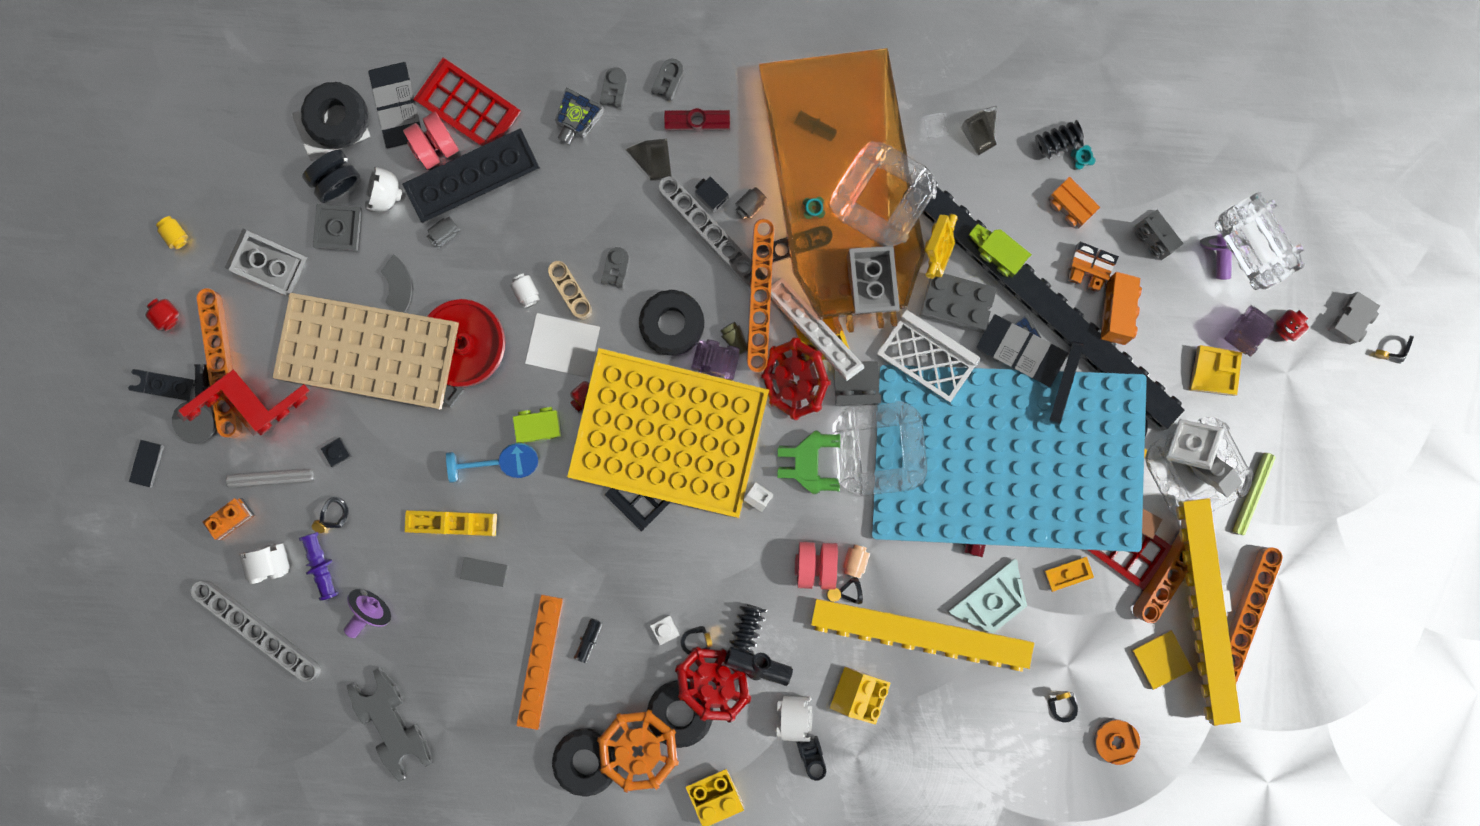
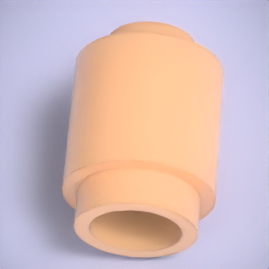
M854 544L853 548H848L843 566L845 568L844 574L861 578L862 573H865L870 553L866 552V547Z

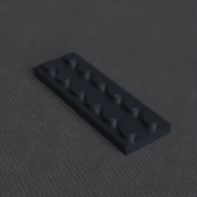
M520 128L406 181L402 185L421 223H424L540 167Z

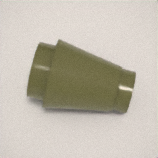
M732 322L720 330L722 333L721 337L737 355L747 351V343L740 325L737 326L736 322Z

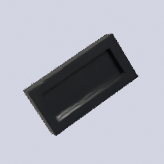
M140 440L129 482L153 488L164 445Z

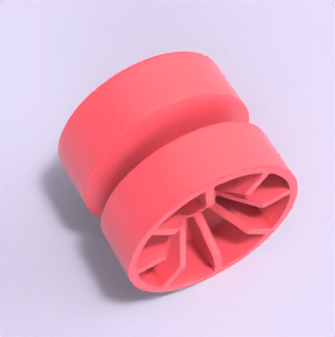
M435 111L423 118L427 129L425 132L416 123L403 130L408 139L407 144L416 159L418 161L421 160L427 170L440 163L436 150L439 149L446 158L459 151Z
M799 542V551L795 555L797 588L812 589L815 577H819L821 589H836L837 543H822L820 555H816L814 542Z

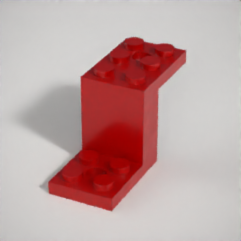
M233 369L179 409L178 416L183 422L187 419L191 422L201 414V408L205 405L208 408L214 405L219 400L220 395L253 436L257 433L261 436L273 426L271 422L275 419L277 422H280L289 415V409L292 406L297 409L305 403L310 390L303 384L268 411Z

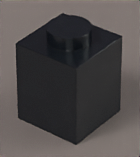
M709 177L707 180L703 178L695 186L697 189L695 196L713 213L729 199V194L712 177Z

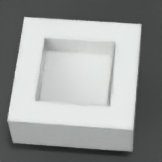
M755 482L744 501L763 512L774 494Z
M671 616L650 625L660 645L680 636Z

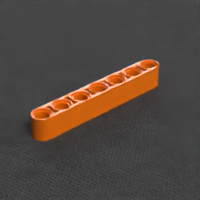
M767 219L757 220L753 227L747 364L754 372L763 371L767 366L774 226ZM765 222L769 225L770 230L768 234L760 235L757 228L759 224ZM766 245L768 247L767 256L759 257L756 250L758 246ZM759 267H764L767 270V276L764 279H758L755 276V272ZM759 289L766 292V298L763 301H757L754 298L755 292ZM759 311L763 312L765 320L761 323L754 322L753 315ZM758 333L764 336L763 343L760 345L753 344L752 337ZM757 355L763 358V363L759 367L751 365V359Z
M204 288L197 294V305L211 386L232 371L233 365L222 297L218 292ZM212 294L214 297L213 302L207 305L206 297ZM215 315L217 322L215 325L210 326L209 319ZM219 337L220 344L214 348L212 341L214 338ZM222 358L224 364L220 369H217L216 361ZM219 395V400L213 405L217 431L223 437L237 438L242 432V423L231 409L227 412L223 411L222 405L225 401ZM231 422L234 429L228 434L225 429L226 425Z
M1274 547L1262 548L1257 553L1229 628L1231 652L1235 657L1233 667L1236 684L1282 563V553ZM1269 551L1274 556L1271 563H1268L1266 560V554ZM1261 572H1264L1266 575V580L1263 584L1258 581V575ZM1254 592L1258 595L1256 604H1252L1250 596ZM1246 613L1251 617V621L1247 625L1242 620ZM1241 634L1243 636V642L1242 644L1237 646L1235 643V637L1236 635Z

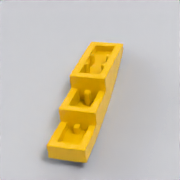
M406 510L404 532L496 536L497 514Z

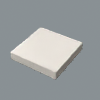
M1179 419L1166 456L1167 460L1211 470L1224 433L1223 428Z

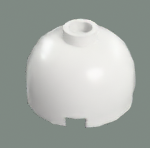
M374 167L375 172L371 173L366 194L370 197L369 202L365 201V209L379 212L387 211L393 207L395 201H400L402 189L398 188V179L393 173L383 168Z

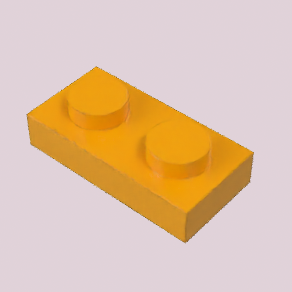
M1087 557L1044 571L1051 592L1094 578Z

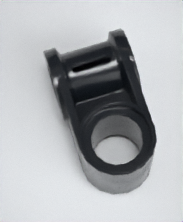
M814 736V739L810 740V742H796L809 778L814 781L823 779L827 771L818 736ZM814 764H819L823 768L822 773L818 776L810 773V768Z

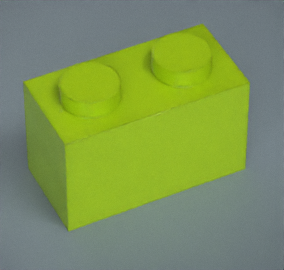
M552 407L540 408V413L531 414V410L518 412V416H513L516 443L561 438L559 412L553 410Z

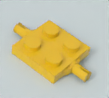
M950 214L949 217L947 215H939L937 223H934L932 226L931 238L925 244V253H927L929 259V267L925 274L927 278L942 277L955 245L953 231L958 217L954 214Z

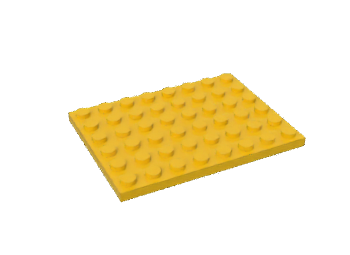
M598 348L567 478L739 518L769 390Z

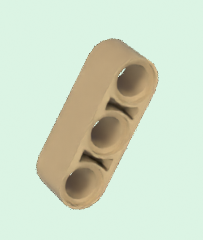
M561 261L552 262L548 268L549 276L569 309L577 319H588L592 314V307L568 267ZM558 267L564 268V274L561 277L553 275L554 270ZM567 286H575V294L572 296L565 295ZM579 304L587 305V311L582 315L576 313V307Z

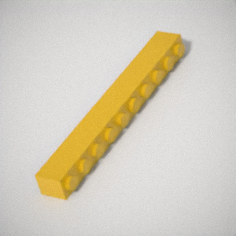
M1210 498L1179 501V506L1176 507V514L1178 520H1181L1182 529H1179V536L1185 546L1182 557L1184 564H1187L1188 568L1185 579L1187 586H1190L1191 595L1188 597L1189 606L1194 611V618H1192L1191 622L1193 630L1197 633L1195 650L1200 655L1198 672L1203 677L1201 694L1203 698H1206L1207 707H1204V716L1214 726L1240 723L1241 717Z
M816 598L811 619V625L815 626L814 630L827 633L828 629L837 630L836 635L849 637L850 633L857 634L860 640L871 641L872 637L880 639V643L892 646L893 642L902 643L901 648L914 650L915 646L922 647L923 652L936 654V651L945 652L946 657L958 659V655L967 656L966 661L979 663L980 659L989 661L988 665L1001 667L1002 664L1010 665L1011 670L1023 672V668L1030 669L1034 642Z

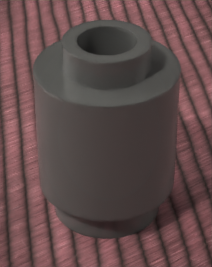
M754 187L752 190L749 189L735 203L737 206L735 211L743 219L746 217L751 219L765 205L764 202L767 200V197L757 187Z
M449 216L446 219L442 218L427 230L429 235L426 237L434 247L438 244L441 248L453 239L460 229Z

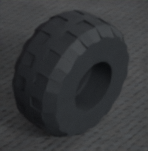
M326 82L316 86L305 97L301 107V121L306 132L315 142L327 148L341 149L353 145L361 139L368 126L369 113L364 99L355 89L341 82ZM335 105L344 106L346 114L343 121L335 126L326 125L324 118L327 110Z
M669 289L656 293L646 301L640 312L639 329L645 343L654 351L663 355H681L691 350L701 339L704 331V315L700 305L693 297L683 291ZM667 311H677L685 318L684 328L675 335L664 334L658 326L660 317Z
M678 680L662 685L654 692L648 703L647 711L651 710L667 726L675 729L676 748L692 746L703 739L708 733L713 720L702 721L695 712L692 721L686 726L678 727L668 720L666 712L668 706L675 701H680L678 698L679 685ZM687 681L688 690H689V689H691V688H690V681ZM692 696L703 707L702 701L698 697ZM649 723V728L654 735L659 737L663 734ZM666 740L661 741L663 744L667 745Z
M591 728L577 729L565 735L557 744L552 757L553 774L560 786L570 792V794L589 797L601 793L613 782L607 775L600 772L601 763L597 738L603 732ZM608 746L609 762L616 760L615 747ZM586 749L596 755L599 763L596 772L585 775L575 769L573 756L579 750ZM619 765L613 768L616 772H618Z

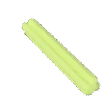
M1263 453L1233 528V532L1236 534L1245 535L1275 461L1273 454Z

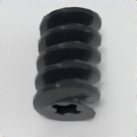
M1075 120L1074 123L1068 122L1066 127L1060 125L1058 130L1056 128L1051 129L1050 133L1045 131L1042 136L1037 134L1035 141L1039 153L1051 159V152L1059 156L1060 148L1067 153L1068 145L1073 150L1076 149V142L1081 147L1084 146V134L1081 125Z
M747 604V606L739 607L744 614H737V618L742 622L734 624L739 631H732V635L737 639L729 640V643L736 648L755 653L750 649V647H757V643L752 639L760 637L755 630H761L762 626L757 622L765 620L760 613H766L767 610Z

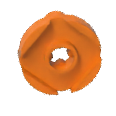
M1119 719L1109 720L1096 730L1095 748L1099 756L1105 761L1115 765H1123L1135 758L1140 748V736L1137 730L1128 722ZM1115 736L1123 739L1119 748L1112 745Z

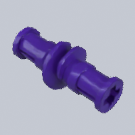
M315 532L300 537L299 541H302L306 558L309 561L305 566L311 567L306 572V575L313 574L314 582L321 596L319 601L337 596L339 593L338 591L335 592L331 580L332 576L327 567L332 563V559H324V552L317 538L319 533Z

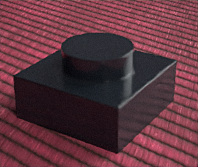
M340 437L320 448L332 468L352 457Z

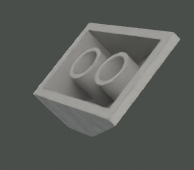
M243 228L225 268L289 297L308 257Z
M893 246L849 249L847 254L848 277L855 314L899 311Z

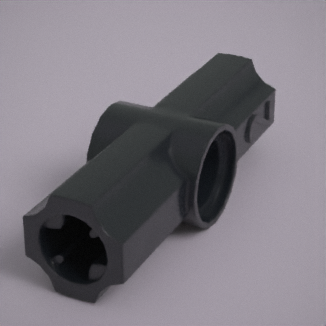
M730 647L724 660L726 667L744 672L752 680L763 678L787 686L793 674L791 666L773 661L767 654L761 652L754 655Z

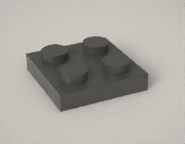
M317 204L313 247L358 251L362 208Z

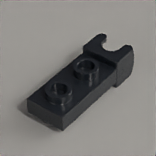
M132 369L131 371L133 375L140 377L141 382L138 385H130L128 387L129 391L191 401L193 384H195L193 379Z

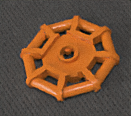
M651 710L616 714L613 722L597 738L601 774L607 775L624 789L623 792L626 793L634 790L659 789V785L679 763L676 752L675 729L667 726ZM643 721V727L629 729L627 724L628 722ZM649 723L663 734L659 737L654 735L647 729ZM621 726L625 731L617 741L610 739ZM666 740L668 756L661 755V741ZM641 745L644 755H637L635 757L632 747H639ZM608 746L615 747L616 760L609 762ZM659 760L666 763L655 776L652 769ZM617 765L622 767L629 773L627 779L622 777L613 768ZM647 773L649 780L632 781L633 775Z

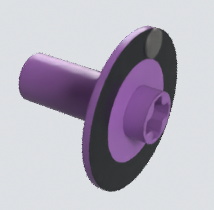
M1221 233L1200 240V246L1216 250V278L1220 280L1231 279L1232 251L1244 249L1250 244L1247 238L1233 236L1228 233Z
M355 589L349 593L347 602L354 616L344 628V632L348 637L356 638L366 624L382 627L390 622L391 612L386 603L377 595L364 589Z

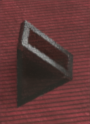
M997 106L978 112L966 119L961 126L962 131L978 155L997 145L995 140Z
M667 138L643 141L625 149L648 174L650 180L668 176L672 177Z

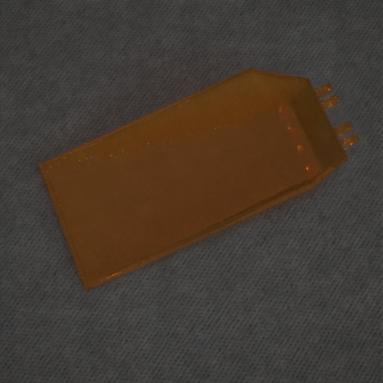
M888 48L759 64L792 270L819 320L832 318L836 335L840 334L841 331L838 317H846V327L850 333L854 332L852 316L868 314H855L847 266V254L849 249L893 246L899 308H907L925 255V247ZM817 198L823 203V211L818 216H810L806 212L805 206L810 199ZM812 201L809 203L808 209L811 213H818L821 207L818 202ZM896 311L889 312L890 324L892 327H895L898 324ZM876 312V321L879 329L884 328L882 312Z

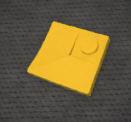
M1203 345L1197 346L1195 364L1188 391L1229 396L1238 395L1242 352Z

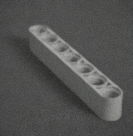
M670 176L664 177L659 183L662 197L750 290L751 259L675 178ZM666 184H673L675 186L673 192L666 193L663 190ZM680 200H688L690 202L689 207L686 209L680 208L678 206ZM696 215H702L705 221L697 225L693 222V218ZM710 231H717L720 234L719 238L714 241L708 239L707 235ZM730 246L734 249V254L728 257L723 255L722 250ZM745 262L749 265V270L740 272L737 269V265ZM759 268L756 270V278L764 279L766 277ZM759 289L755 292V294H762L765 291Z
M199 581L192 586L191 596L194 600L303 682H308L319 676L321 668L315 660L214 583ZM202 585L206 586L208 590L205 597L200 594ZM220 598L225 602L223 610L217 607V602ZM237 612H240L243 617L240 624L234 619ZM254 625L260 628L258 637L252 634V627ZM272 638L278 643L276 650H272L269 646V641ZM288 652H292L295 655V661L292 664L287 661L286 656ZM306 665H309L313 670L311 677L304 674Z

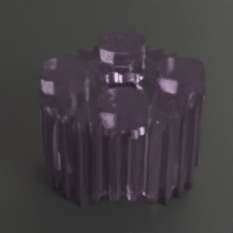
M1250 305L1244 314H1241L1234 322L1236 326L1234 329H1230L1224 339L1243 354L1251 357L1258 350L1257 347L1273 331L1275 322L1258 308Z
M700 340L697 343L691 369L716 377L723 375L725 376L724 379L732 381L737 368L740 349L733 346H727V348L719 347L720 342L714 340Z

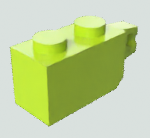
M977 224L969 234L972 240L980 247L978 249L981 252L980 256L986 262L990 263L992 261L997 265V270L1005 277L1009 275L1012 278L1032 255L1001 229L991 232Z

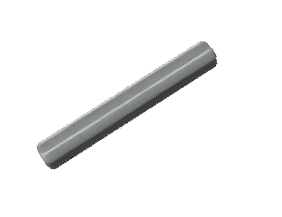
M312 469L227 475L226 485L227 487L313 481L314 472Z

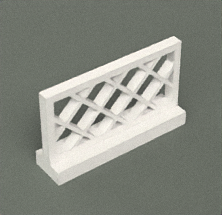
M907 309L877 353L878 356L949 403H951L973 369L980 362L979 356ZM904 325L911 330L912 338L899 341L898 332ZM925 339L929 342L930 350L917 352L916 341ZM913 342L915 353L902 355L900 344ZM898 344L900 356L891 358L884 354L888 346ZM945 352L948 355L949 362L936 364L934 353ZM931 354L933 365L920 367L918 356ZM916 356L918 368L907 369L904 366L903 359ZM901 359L902 365L895 360ZM962 363L968 367L964 375L954 377L952 365ZM950 365L952 377L939 380L937 368ZM934 369L936 380L925 381L921 371ZM919 371L920 377L913 372ZM960 379V381L956 385L955 380ZM953 380L954 390L948 396L941 391L940 383ZM932 384H937L938 389L934 387Z

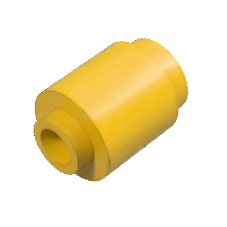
M167 216L156 224L157 232L170 249H180L187 243L188 235L176 219Z

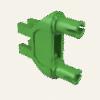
M815 430L797 446L779 445L778 457H795V467H779L777 478H795L812 494H818L820 491L840 492V478H820V475H818L819 449L821 447L840 448L841 434H821V432Z

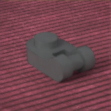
M672 58L663 63L651 92L655 94L661 93L669 100L673 99L683 75V66L680 61ZM664 79L671 82L669 88L662 85Z
M613 67L606 72L600 104L607 105V103L615 104V107L622 108L627 83L626 74L622 69ZM610 90L617 91V95H609Z
M615 247L609 251L601 284L608 285V283L616 284V287L623 288L629 264L628 253L623 248ZM611 270H619L618 276L611 275Z

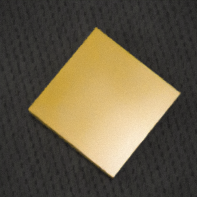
M1172 630L1132 649L1152 690L1192 671Z

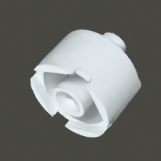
M284 543L268 545L253 549V552L250 553L244 552L239 554L245 579L248 580L249 584L261 582L269 575L271 579L289 573L288 569H290Z
M783 696V700L778 701L777 714H781V722L777 723V737H781L782 741L810 742L811 737H806V735L812 729V706L807 704V702L812 701L811 697Z

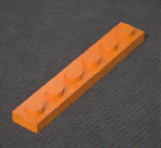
M541 595L516 726L539 730L564 598Z

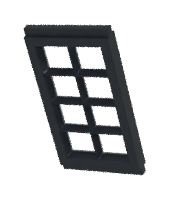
M610 488L604 494L641 532L671 503L662 500L658 504L652 497L638 495L630 503L618 489ZM643 496L655 507L646 517L634 507Z

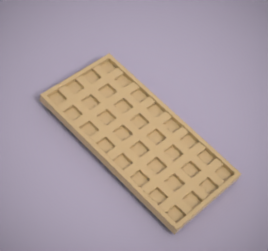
M290 293L273 378L442 410L459 323Z

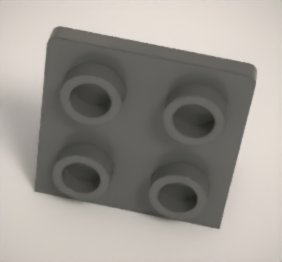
M1158 209L1135 226L1138 236L1143 241H1147L1151 246L1149 248L1151 253L1156 258L1159 257L1160 260H1163L1184 244Z
M877 361L862 362L864 369L848 381L834 368L836 406L881 404Z

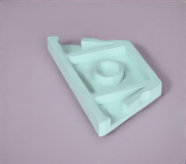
M1016 559L1010 561L948 612L992 634L1027 607L1018 569V561Z

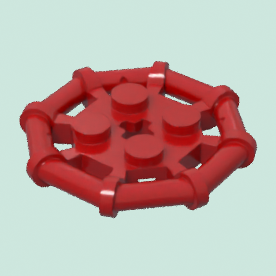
M795 337L791 341L779 346H772L769 349L770 354L764 372L761 373L766 389L769 390L768 396L771 407L775 406L789 415L792 420H798L807 414L819 412L822 409L821 404L828 385H831V380L828 379L821 358L823 354L801 342L800 338ZM792 350V357L787 358L784 353ZM802 353L809 356V359L807 361L802 359L804 358L803 356H801ZM776 361H778L780 364L775 368V373H772ZM794 375L799 376L797 383L794 380ZM773 379H776L780 391L778 394L776 392ZM819 385L816 395H814L815 391H813V388ZM785 399L792 401V407L783 402L782 400ZM807 399L809 404L802 407L801 401Z
M698 646L694 647L682 663L676 665L675 668L678 677L679 700H683L700 716L702 721L724 720L729 723L733 722L745 705L751 702L746 673L722 666L727 654V650L723 648L715 650L701 649ZM704 658H716L715 663H706ZM694 662L698 666L695 672L689 669ZM687 679H690V688H691V689H689V690H688V685H687ZM737 679L740 692L735 691L734 681ZM712 681L716 684L715 690L708 684ZM692 696L698 697L702 701L703 707ZM730 699L736 701L732 708L727 704ZM710 708H720V711H710Z

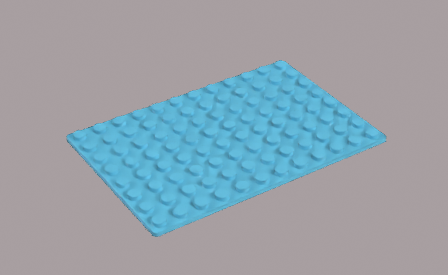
M882 365L880 367L879 379L881 404L878 405L873 538L876 540L1139 552L1142 548L1146 376L1143 374L1076 372L1060 426L1049 423L1064 371H1059L1051 387H1048L1018 370L974 368L956 396L949 403L895 366ZM905 366L909 370L918 368V366ZM950 367L937 368L939 380L952 377ZM953 367L954 377L964 375L968 368ZM934 369L921 371L925 381L936 380ZM919 371L913 372L920 377ZM960 379L955 380L956 385L958 384ZM953 380L940 383L941 391L948 396L954 390ZM932 384L934 387L938 389L937 384Z

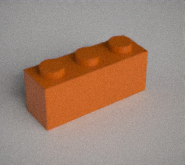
M1115 272L1107 281L1101 339L1126 345L1136 337L1138 331L1136 319L1140 312L1138 299L1142 292V287H1140L1141 278Z

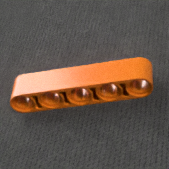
M1179 534L1172 543V548L1133 607L1134 616L1147 623L1158 621L1185 578V574L1188 573L1187 564H1184L1183 558L1179 559L1180 553L1185 551L1184 542H1181ZM1172 570V576L1168 579V573ZM1158 589H1161L1160 595L1156 597ZM1149 607V613L1145 616L1144 612Z

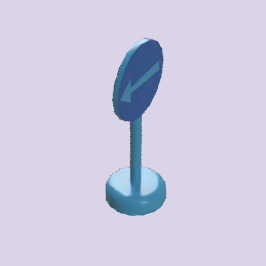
M524 443L508 445L502 450L497 460L457 464L455 453H446L449 483L458 480V469L500 465L501 470L506 475L513 478H523L532 474L538 466L536 451Z

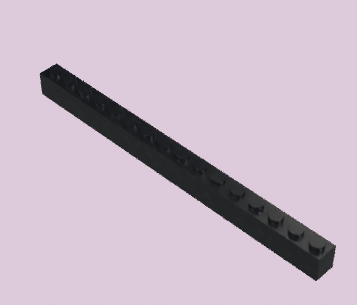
M923 174L906 192L904 198L933 224L937 223L939 215H947L948 217L950 214L956 215L958 220L953 231L955 244L1070 348L1073 341L1084 343L1080 357L1098 373L1145 375V415L1162 431L1167 430L1185 411L1181 407L1182 402L1175 396L1170 397L1165 392L1166 388L1161 383L1152 381L1148 377L1150 374L1143 367H1137L1132 363L1133 358L1124 351L1121 353L1116 348V343L1101 339L1099 327L1092 322L1088 323L1083 318L1084 314L1079 309L1070 307L1067 304L1068 300L1061 293L1056 294L1050 289L1052 286L1044 278L1039 279L1034 274L1035 270L1029 264L1025 263L1011 278L1009 275L1008 277L1002 275L997 270L998 266L992 261L990 263L986 262L980 256L981 252L978 251L980 247L972 240L969 234L977 224L986 229L987 227L980 220L977 219L975 221L970 216L971 213L963 205L958 206L953 201L954 197L945 190L943 192L938 188V183L931 176L926 177Z

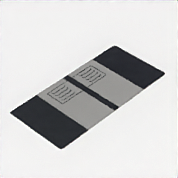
M406 62L371 69L368 73L385 147L388 149L405 145L408 139L403 130L414 123L421 128L416 104L413 100L414 95Z
M996 314L993 315L976 346L978 350L1048 387H1051L1069 354L1067 351Z

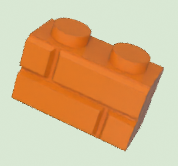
M1068 177L1048 197L1051 200L1050 205L1058 212L1061 210L1066 215L1065 220L1072 227L1077 226L1080 228L1100 208L1071 177Z

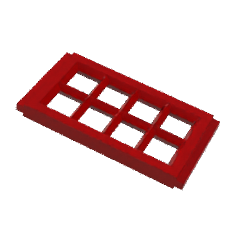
M445 58L441 59L413 99L431 113L435 111L441 120L479 146L503 137L521 112L516 106ZM448 71L460 78L452 91L440 85ZM464 81L475 88L467 102L455 95ZM436 88L448 94L440 108L428 101ZM479 92L491 99L482 113L471 106ZM452 98L464 105L455 119L444 112ZM495 103L506 109L498 123L486 116ZM467 109L479 116L471 129L459 122ZM483 119L494 126L486 140L474 133Z
M1156 534L1153 539L1145 536L1146 538L1142 543L1141 550L1139 552H1132L1134 555L1125 568L1113 560L1119 551H1112L1110 556L1101 550L1087 551L1144 591L1172 546ZM1150 541L1161 548L1153 562L1141 554ZM1138 558L1150 565L1141 579L1129 571Z

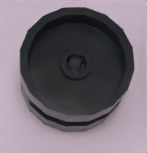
M341 149L321 156L303 173L302 178L310 188L315 187L314 194L321 203H328L342 196L360 179V174L353 165H348L349 159Z

